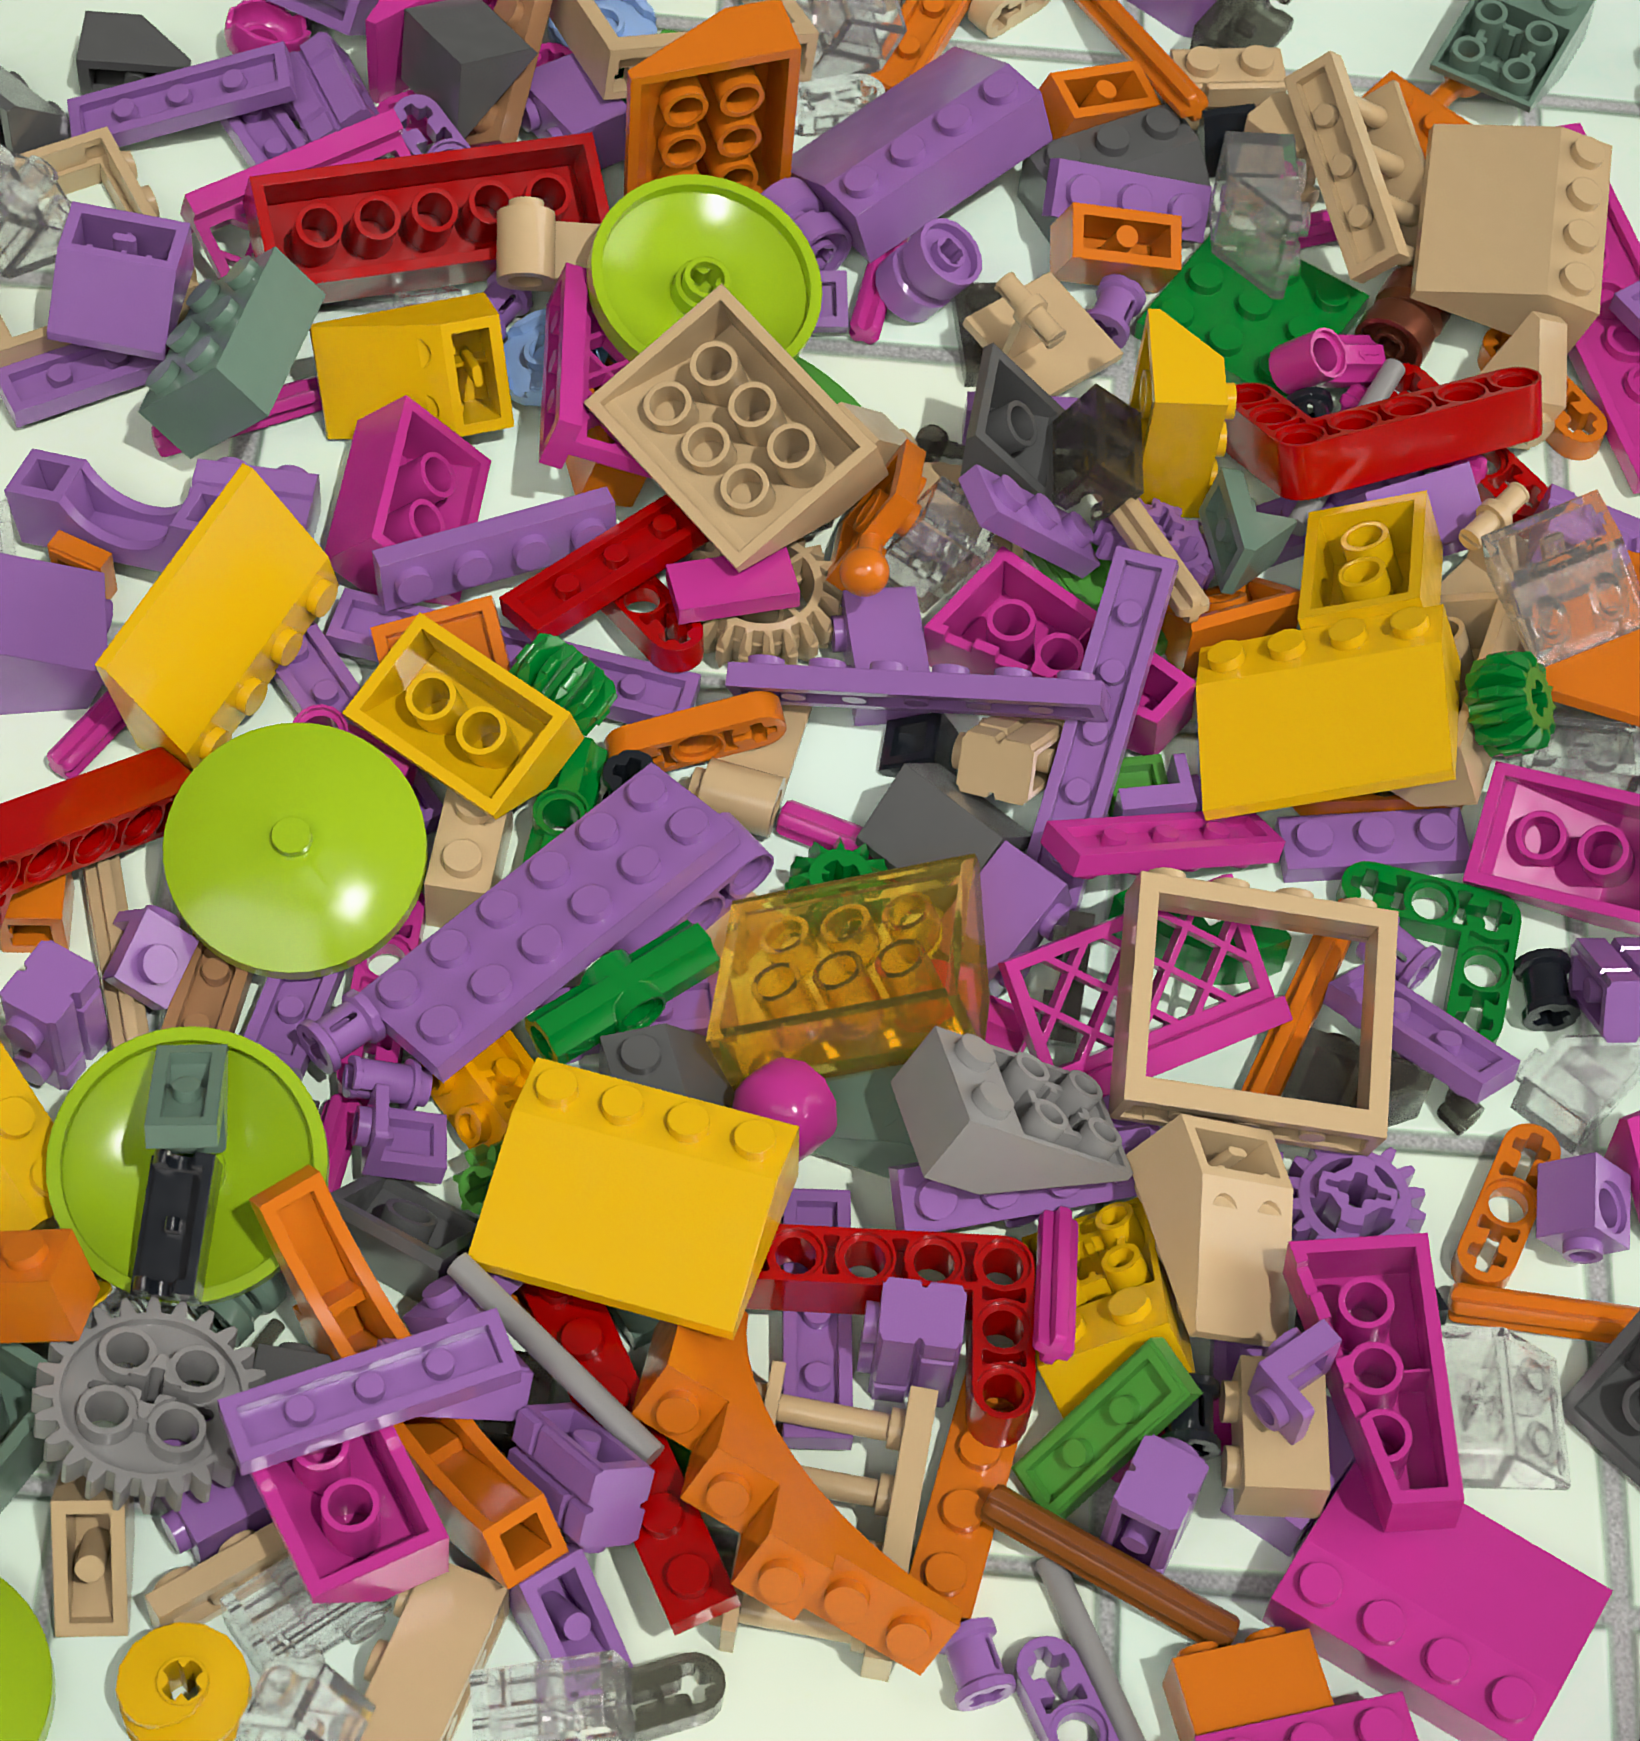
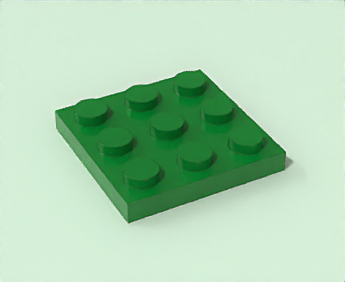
M1223 218L1148 309H1161L1223 356L1226 383H1235V385L1241 383L1266 384L1286 398L1290 394L1284 393L1277 387L1269 370L1271 351L1280 344L1323 327L1333 330L1338 335H1347L1366 311L1370 296ZM1148 309L1136 323L1134 337L1142 340Z

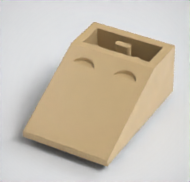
M1180 1114L1126 1154L1133 1171L1136 1195L1143 1204L1156 1241L1157 1255L1164 1264L1177 1301L1178 1315L1186 1326L1188 1335L1191 1337L1269 1347L1278 1337L1288 1331L1290 1291L1283 1276V1268L1288 1241H1292L1293 1187L1273 1133L1270 1130Z

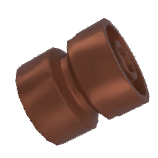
M1405 266L1395 269L1388 276L1376 295L1374 305L1366 311L1357 325L1354 335H1370L1375 343L1383 345L1386 359L1392 358L1401 363H1409L1420 367L1431 350L1434 339L1440 335L1452 313L1410 298L1413 266Z

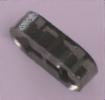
M699 1652L682 1653L613 1673L604 1678L594 1690L591 1699L592 1726L597 1735L604 1741H651L702 1726L712 1721L722 1709L726 1691L725 1673L716 1660L709 1655ZM693 1675L698 1685L710 1684V1686L705 1688L704 1701L701 1703H692L688 1694H678L664 1699V1696L675 1694L681 1690L682 1678L685 1676ZM624 1695L629 1705L653 1701L635 1709V1720L632 1723L623 1724L618 1714L606 1715V1713L612 1710V1698Z

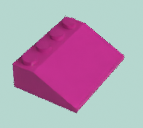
M1355 1461L1271 1596L1262 1622L1270 1627H1284L1286 1633L1309 1628L1318 1656L1383 1695L1403 1691L1409 1711L1459 1741H1533L1613 1590L1465 1503L1463 1504L1456 1528L1384 1532L1357 1461Z

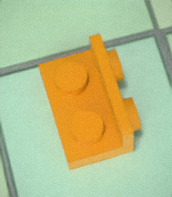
M509 1030L444 1083L432 1074L430 1096L443 1114L447 1115L448 1121L469 1149L483 1143L490 1147V1145L504 1139L512 1110L534 1065V1061L513 1032Z

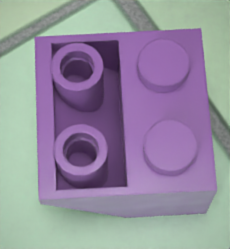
M72 201L57 247L47 338L54 341L164 361L170 349L166 345V341L177 326L194 270L191 223Z

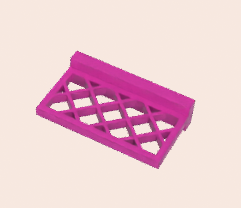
M394 108L185 194L180 215L184 222L191 223V234L195 233L218 280L227 275L230 270L229 266L233 267L241 257L220 250L212 231L229 224L249 231L242 201L249 176L380 160L392 156H410L411 154L401 136L404 127ZM250 240L245 256L249 255L252 257L253 249Z
M567 262L546 305L538 463L562 469L568 455H572L651 478L583 403L593 394L589 389L598 386L602 387L630 361L606 337L592 312L588 296L587 268ZM603 347L617 363L606 367L591 350ZM600 425L615 443L610 444L587 437V430Z
M1230 873V874H1224V875L1218 876V877L1213 878V879L1208 880V881L1211 882V881H1213L1214 879H1217V878H1224V877L1234 878V877H1233V874ZM1158 910L1157 920L1175 929L1162 960L1154 958V969L1157 972L1152 985L1150 1022L1153 1018L1163 1024L1149 1029L1146 1076L1154 1077L1293 1020L1285 995H1274L1250 925L1224 921L1217 938L1192 925L1194 916L1181 914L1178 918L1168 912ZM1124 914L998 963L1029 1054L1035 1056L1041 1062L1054 1066L1046 1043L1055 1022L1082 1034L1083 1037L1073 1060L1057 1067L1068 1071L1079 1070L1088 1074L1101 1087L1102 1097L1110 1095L1114 1038L1100 1032L1112 1000L1117 1001L1122 940L1112 934L1123 930ZM1187 935L1213 948L1201 979L1174 967ZM1232 938H1234L1237 947L1230 944ZM1097 940L1118 950L1105 983L1078 970L1088 944ZM1071 951L1066 963L1054 958ZM1225 955L1242 962L1251 989L1232 996L1213 986ZM1042 963L1061 973L1048 1006L1029 996L1021 970ZM1169 977L1196 989L1186 1015L1175 1018L1157 1009ZM1073 979L1101 993L1088 1025L1060 1012ZM1208 996L1219 1001L1204 1007ZM1035 1011L1044 1015L1040 1024ZM1095 1041L1107 1046L1091 1053Z

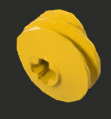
M176 1622L155 1628L135 1642L119 1665L115 1691L119 1710L126 1725L127 1735L131 1741H235L242 1734L252 1709V1685L245 1658L227 1635L205 1624ZM181 1686L185 1688L188 1694L197 1686L198 1694L190 1700H187L182 1693L175 1700H173L172 1692Z

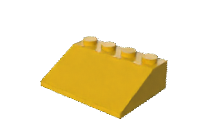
M244 463L241 464L94 664L137 747L144 751L163 747L191 771L210 753L232 739V734L246 715L251 716L260 708L266 697L268 684L276 674L275 670L279 665L287 666L295 659L302 646L303 635L316 617H323L331 609L338 592L339 583L328 555L258 473Z
M1444 604L1424 608L1407 607L1396 613L1363 619L1346 618L1335 624L1302 630L1285 629L1274 635L1241 641L1224 640L1213 646L1200 648L1196 678V703L1202 811L1205 820H1215L1456 780L1461 662Z
M537 1057L512 1110L468 1255L488 1273L734 1340L799 1175V1126Z

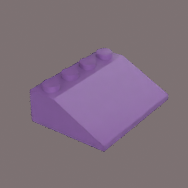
M954 46L793 153L791 177L802 179L823 203L824 212L830 210L851 234L852 246L871 263L913 235L927 222L940 217L1044 147L1053 138L1041 91L1009 63Z

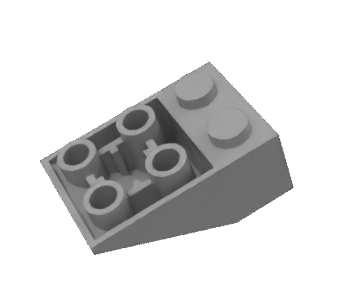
M935 1026L890 1082L924 1178L982 1195L1127 1181L1133 1175L1122 1147V1138L1115 1129L1102 1098V1089L1091 1076L1082 1071H1068L1041 1062L1029 1053H1015L988 1044L976 1035H962Z

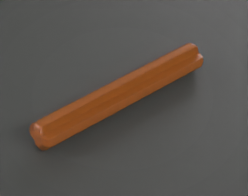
M998 1484L992 1489L981 1509L980 1518L989 1526L1197 1643L1213 1641L1218 1644L1219 1648L1230 1646L1233 1643L1240 1626L1239 1618L1233 1613L1005 1485Z

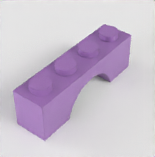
M32 448L4 489V493L21 541L24 543L47 547V544L56 532L61 530L112 553L113 562L163 572L224 488L196 482L183 504L173 507L151 506L133 500L114 489L96 473L86 459Z

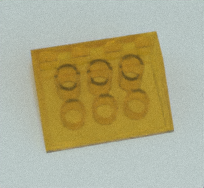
M966 854L732 900L706 1043L734 1092L740 1083L752 1072L769 1061L780 1057L806 1062L823 1078L905 1064L935 1026L962 1035L973 1034L985 1041L990 995L980 864L976 854Z

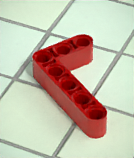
M1504 368L1315 418L1309 417L1266 384L1241 383L1236 384L1237 398L1234 419L1224 420L1227 425L1226 453L1278 496L1289 500H1310L1537 439L1542 435L1543 431L1542 375L1531 368Z
M158 747L0 803V930L13 894L163 837L173 801L192 771L166 749Z
M779 1224L746 1309L864 1315L866 1300L880 1302L883 1282H886L889 1277L921 1280L923 1287H928L930 1282L962 1285L964 1291L967 1292L965 1309V1418L967 1428L975 1440L988 1447H1009L1021 1439L1026 1432L1036 1393V1351L1033 1347L1035 1263L1033 1254L1024 1243L1016 1238L1004 1235ZM795 1262L802 1264L809 1271L802 1274L787 1273L780 1266L784 1263ZM854 1266H865L874 1270L877 1275L863 1278L854 1275L849 1269ZM931 1269L938 1271L946 1279L942 1281H929L921 1277L917 1272ZM991 1273L1005 1274L1014 1283L1008 1285L996 1284L989 1280L986 1275ZM1002 1335L1010 1339L1014 1346L1009 1348L996 1347L989 1343L986 1337ZM990 1398L1005 1399L1015 1407V1410L1004 1413L995 1411L985 1401Z

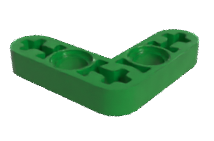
M1361 861L1348 867L1341 878L1336 893V901L1338 902L1341 898H1360V887H1370L1373 889L1372 901L1377 904V908L1399 911V925L1415 939L1455 948L1443 1010L1464 1023L1470 1007L1481 1008L1477 1018L1476 1032L1496 1044L1504 1024L1522 923L1521 912L1517 904L1508 896L1499 892L1377 862ZM1395 892L1403 894L1398 909L1391 907L1395 898ZM1419 898L1433 899L1443 907L1445 915L1438 919H1426L1415 912L1412 902ZM1459 908L1465 910L1462 917V925L1454 923ZM1484 916L1496 919L1495 926L1498 928L1497 931L1485 929ZM1474 964L1483 965L1494 972L1497 983L1490 987H1479L1467 979L1464 969Z

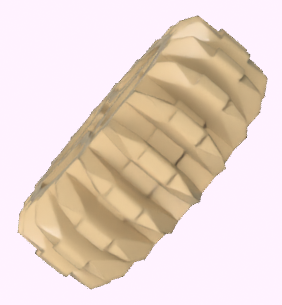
M802 537L786 546L798 582L800 595L807 604L800 612L793 607L700 621L703 626L704 654L715 652V660L719 668L731 661L747 662L748 656L755 654L777 656L784 659L787 665H797L798 659L809 662L811 658H815L818 655V648L828 649L833 635V625L830 617L842 615V607L840 605L843 591L826 581L828 569L833 561H824L821 545L805 548L806 541ZM708 541L704 545V551H693L689 561L723 555Z

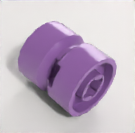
M796 177L784 178L772 184L761 193V195L780 207L799 227L813 250L819 270H837L852 248V236L830 210L824 212L823 203L802 179Z
M934 218L916 231L908 242L899 246L880 262L876 270V287L882 301L899 318L912 323L924 322L978 279L982 270V255L974 238L960 224L946 218Z

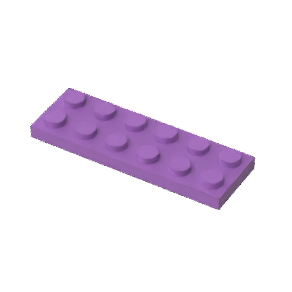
M651 762L360 992L372 1002L379 1012L381 1020L385 1025L386 1033L444 1083L740 845L737 828Z

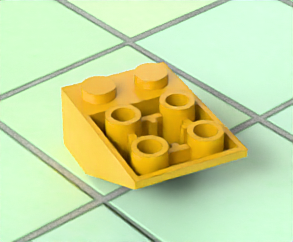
M484 292L313 323L309 331L328 439H353L357 420L405 395L460 437L515 427L500 317Z
M1138 1197L1125 1202L1111 1203L1099 1211L1074 1219L1078 1223L1075 1350L1068 1361L1056 1359L1052 1365L1042 1362L1039 1359V1351L1035 1350L1037 1368L1063 1419L1152 1337H1164L1188 1373H1196L1190 1338L1186 1326L1178 1315L1177 1301L1164 1264L1157 1255L1156 1241L1143 1204ZM1038 1232L1021 1238L1022 1243L1033 1254L1035 1280Z

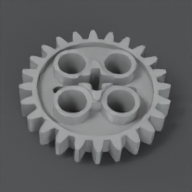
M151 1297L146 1312L136 1313L133 1305L127 1298L121 1299L119 1317L113 1319L99 1306L93 1308L91 1329L85 1326L79 1341H67V1343L50 1342L48 1362L38 1363L35 1385L37 1387L32 1390L31 1412L36 1413L33 1428L34 1438L45 1439L43 1454L45 1462H55L64 1459L61 1471V1481L64 1484L84 1475L87 1478L84 1498L88 1500L97 1496L104 1488L113 1491L112 1507L113 1510L117 1511L125 1504L129 1495L139 1497L143 1514H150L155 1497L165 1496L173 1511L178 1512L181 1511L183 1492L188 1490L203 1503L208 1502L212 1485L211 1479L230 1488L234 1484L237 1462L219 1415L217 1400L263 1385L266 1379L265 1370L252 1369L255 1356L253 1346L234 1350L238 1331L235 1326L214 1333L212 1331L214 1312L209 1310L196 1321L187 1319V1301H180L171 1314L162 1313L158 1297ZM126 1362L132 1363L138 1367L121 1368L114 1364ZM189 1380L201 1381L207 1385L201 1387L191 1386L184 1382ZM110 1421L118 1426L103 1428L92 1423ZM180 1439L188 1444L171 1446L164 1443L163 1440Z

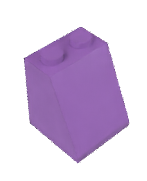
M0 553V715L88 709L101 686H105L94 665L108 647L107 633L113 618V602L105 598V576L103 572Z

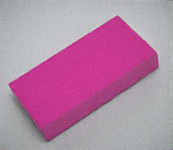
M787 547L778 550L741 572H738L724 556L666 564V582L679 625L800 606V589Z

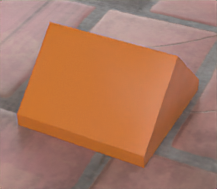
M1259 577L1254 578L1232 595L1221 593L1219 585L1210 587L1207 590L1202 589L1209 598L1210 607L1207 612L1199 616L1198 621L1186 623L1182 617L1175 615L1168 604L1161 627L1168 641L1165 655L1169 663L1192 679L1197 678L1199 654L1202 647L1213 646L1224 640L1241 641L1274 635L1285 629H1297L1300 589Z

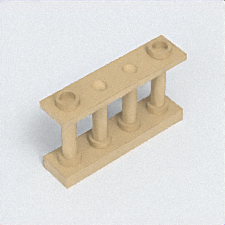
M1328 51L1286 76L1283 80L1350 280L1363 284L1396 265L1399 267L1414 265L1425 158L1399 82L1392 80L1361 98L1354 94L1342 56L1333 51Z
M772 1360L768 1384L756 1382V1385L775 1426L777 1422L886 1441L885 1449L899 1451L895 1475L881 1473L880 1480L801 1466L828 1499L875 1508L874 1515L887 1517L883 1542L869 1541L908 1573L939 1390L911 1385L906 1409L893 1407L890 1414L782 1394L786 1362ZM739 1533V1538H738V1543H737V1548H736V1553H735V1559H734V1564H733V1569H732V1574H731V1579H730L731 1582H732L733 1572H734L735 1563H736V1558H737V1554H738L740 1539H741V1535H742V1534H740V1533ZM734 1586L741 1606L708 1622V1625L721 1627L719 1651L733 1653L738 1624H747L851 1644L850 1651L864 1654L860 1677L884 1682L889 1680L893 1663L892 1659L805 1608L793 1621L754 1597L745 1595L742 1590Z

